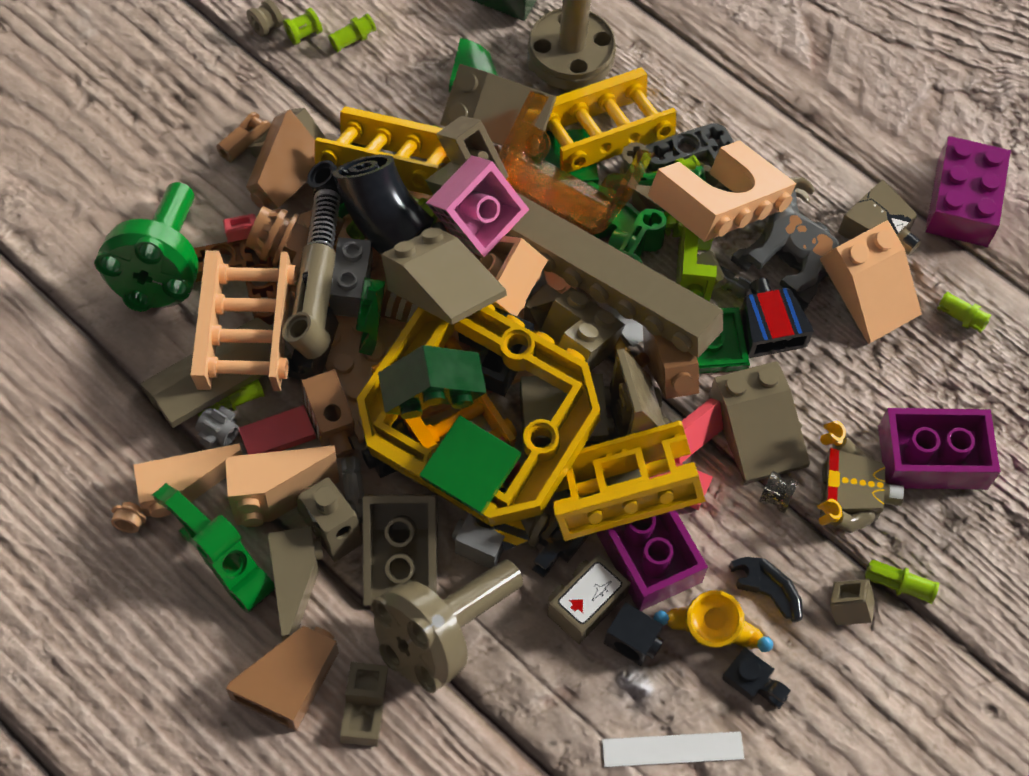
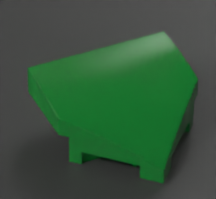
M364 277L356 330L362 332L359 353L372 356L375 350L385 281Z

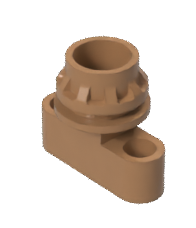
M262 206L248 235L245 246L255 250L261 260L267 261L268 257L273 258L271 264L273 267H277L281 252H288L291 265H296L298 280L302 249L307 245L310 230L297 223L299 214L294 213L291 219L287 217L288 211L285 209L271 210ZM339 216L337 217L334 244L345 222V219ZM291 286L290 291L296 293V286Z

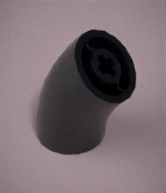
M372 155L347 162L332 172L338 192L348 213L364 237L371 241L372 246L380 255L394 248L400 242L409 241L421 235L424 230L430 228L433 224L434 218L416 202L403 183L393 156Z

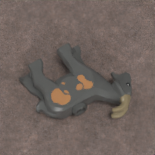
M790 177L791 180L797 183L791 194L793 197L791 204L783 212L770 215L762 235L748 248L739 249L732 254L731 261L745 272L753 263L756 268L761 270L771 257L777 254L790 267L799 270L797 275H787L782 278L780 286L788 288L793 292L802 310L805 312L818 291L819 282L826 276L829 277L819 258L840 244L823 223H815L800 214L797 207V197L805 203H809L810 198L808 194H813L815 190L807 179L803 177Z

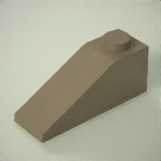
M311 526L268 533L283 641L299 629L319 573L317 560L324 559L321 538H313Z

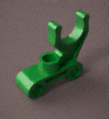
M594 182L586 184L585 199L605 205L609 210L607 215L596 219L584 218L575 212H571L568 215V222L596 238H604L611 235L608 242L610 246L642 263L640 257L644 251H657L663 246L667 222L665 214L657 209H646L640 213L613 188L600 186Z
M167 483L152 494L157 503L167 508L183 525L178 531L179 534L194 545L204 559L205 564L210 567L231 598L246 613L251 612L275 590L273 581L257 566L240 540L242 538L239 532L223 515L219 514L210 521L184 495Z

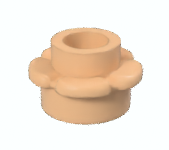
M123 502L121 506L116 505L111 510L114 513L111 524L120 531L137 533L140 526L146 522V516L137 504Z

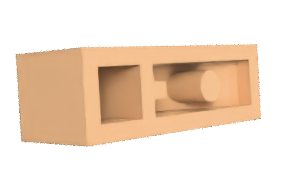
M240 443L134 464L138 499L146 517L160 518L171 514L167 508L157 503L152 496L165 483L178 490L192 502L225 479V457L243 455Z

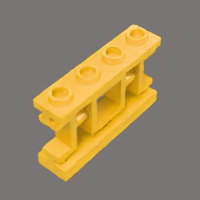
M681 421L588 446L581 450L556 492L570 489L571 497L554 501L555 515L564 541L706 502L695 463L691 462L676 467L674 459L691 454ZM637 469L640 470L641 477L607 486L605 478ZM670 472V473H668V474L661 475V476L654 477V478H651V479H650V477H653V476H657V475H660V474H664V473ZM600 492V493H598V494H594V495H591V496H587V497L581 498V497L586 496V495H590V494H593V493Z

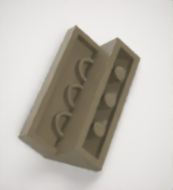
M256 317L237 329L273 330V327ZM222 343L221 346H216L215 357H218V360L270 361L272 343ZM285 345L284 358L292 359L291 352ZM193 354L143 381L140 383V386L157 412L161 411L170 426L174 428L263 375L218 374L217 378L212 379L211 390H197L190 376Z

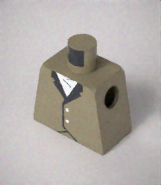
M883 179L844 215L838 230L839 234L851 240L888 220L907 255L910 256L921 243V240L910 232L917 217L916 212Z
M329 477L321 480L298 496V513L306 524L311 526L316 538H321L322 546L334 562L363 544V536L357 515ZM340 529L347 531L343 535L336 537Z

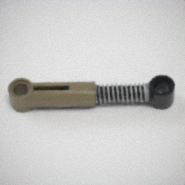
M329 160L317 163L312 167L307 176V183L314 190L310 231L307 245L302 249L292 316L288 318L282 329L284 340L307 359L320 357L325 353L331 341L330 334L325 329L336 258V253L333 249L339 207L343 201L332 174L338 167Z

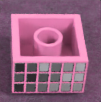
M473 155L426 202L452 235L456 236L471 253L485 257L502 237L529 211V208L493 161Z

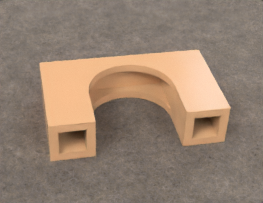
M737 141L720 147L709 173L732 192L723 191L709 185L682 163L677 162L657 170L648 197L706 242L718 236L722 237L735 229L744 228L747 224L757 220H763L774 213L783 212L792 202L793 197L791 194L797 183L744 143Z

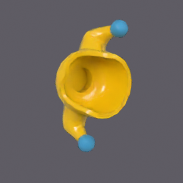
M710 590L704 592L692 600L687 607L673 608L668 612L660 610L653 617L654 620L663 624V626L668 625L675 630L690 632L698 643L709 648H722L732 643L747 649L759 648L761 652H769L773 648V641L769 637H763L758 628L744 620L745 614L740 603L732 595L723 591Z

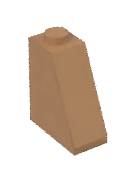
M291 109L278 114L273 119L246 185V188L251 193L252 201L259 208H262V206L271 210L279 208L307 182L308 173L315 166V139Z
M643 326L644 353L650 360L647 366L664 397L669 399L698 394L699 363L697 357L689 352L680 351L672 342L660 335L651 334Z
M302 626L229 682L226 690L230 700L297 731L339 653L337 641L334 640L335 637L325 629L315 627L312 630Z

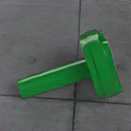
M174 182L167 186L152 220L131 219L116 225L105 237L94 261L95 267L100 272L105 283L122 297L124 304L134 311L144 312L150 308H168L178 305L189 297L197 279L199 267L197 254L191 243L180 233L195 198L193 190L184 183Z

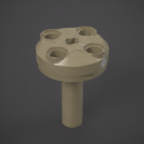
M563 0L562 8L543 15L534 24L529 36V69L544 82L557 88L565 89L567 92L602 81L608 76L614 65L616 53L614 33L602 17L590 11L591 0Z
M503 560L443 600L430 588L415 581H407L396 585L371 602L374 627L380 643L379 652L385 664L429 693H434L449 683L465 668L467 663V646L461 628L522 587L523 578L517 566L509 560Z

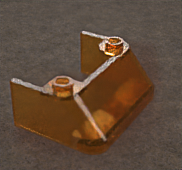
M530 91L498 154L509 175L506 180L522 196L591 235L600 234L607 229L630 200L654 153L638 149L625 175L622 173H612L605 177L599 189H596L545 161L551 147V141L548 134L536 127L535 124L549 96Z

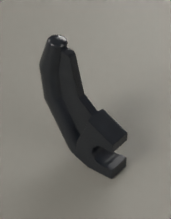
M744 557L730 562L729 568L731 572L743 570L747 574V577L737 580V589L755 593L760 592L771 597L784 618L791 619L792 622H799L803 619L802 599L792 580L768 560Z

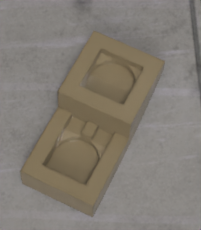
M351 662L345 694L346 703L340 732V743L378 747L388 666Z

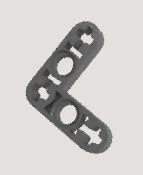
M716 123L685 131L648 144L646 148L650 151V160L646 164L647 170L656 172L660 168L674 164L676 159H687L692 155H695L698 161L707 159L712 168L719 151L717 148L720 149V147L734 143L728 130ZM686 143L691 145L694 151L684 153L679 150L678 146Z

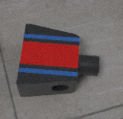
M760 278L751 282L749 286L752 294L745 297L741 308V320L748 357L754 358L808 347L814 330L793 292L788 288L772 291L767 278Z

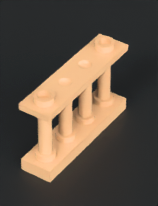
M205 250L190 375L197 390H211L212 379L217 378L218 374L269 375L273 390L281 392L282 379H287L288 359L284 358L286 341L282 336V329L288 320L291 286H296L297 267L296 265H291L288 252H281L279 268L229 267L228 264H224L219 251ZM229 281L278 282L276 299L225 298V295L222 294L223 284H228ZM225 312H275L273 330L222 329L221 325H219V318ZM222 343H272L270 361L218 360V357H215L216 346H221Z

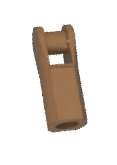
M256 112L250 113L233 132L216 145L218 153L231 163L248 149L247 147L268 130L271 123L259 119L260 116Z

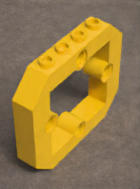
M492 304L453 325L418 307L357 397L366 444L373 457L491 527L541 515L600 421V407L589 366L584 356L574 349L567 348V350H564L555 345V341L541 331L534 333L525 328V324L513 315L503 316L495 311V307ZM454 330L502 356L504 364L509 369L514 371L526 370L568 394L551 421L537 419L527 425L523 433V441L528 458L506 493L498 490L482 516L420 478L419 474L440 443L428 449L391 427L398 414L385 413L378 372L422 345L443 348ZM516 344H522L527 347L521 354H514L509 351ZM544 435L551 439V443L543 448L532 444L533 440L538 436Z

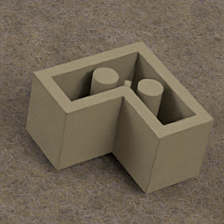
M460 116L436 133L450 162L425 180L433 195L471 155L493 161L505 178L509 177L481 120Z
M571 287L553 301L541 330L558 341V346L562 349L567 350V348H571L582 354L588 363L589 370L592 371L612 354L626 324L617 319L611 312L604 310L588 299L585 294Z

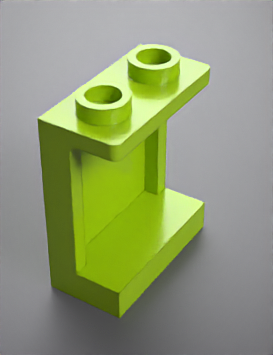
M682 225L678 243L676 283L710 302L716 281L717 266L697 264L698 250H710L713 239L704 242Z

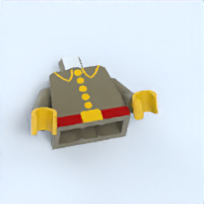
M833 421L824 424L823 427L829 433L821 435L820 441L823 445L832 444L833 448L829 449L823 461L821 504L817 505V508L820 509L819 523L822 526L830 523L832 526L845 532L852 533L876 521L883 511L884 504L901 506L904 497V486L885 483V465L882 462L875 461L873 457L847 438L845 427L841 422Z

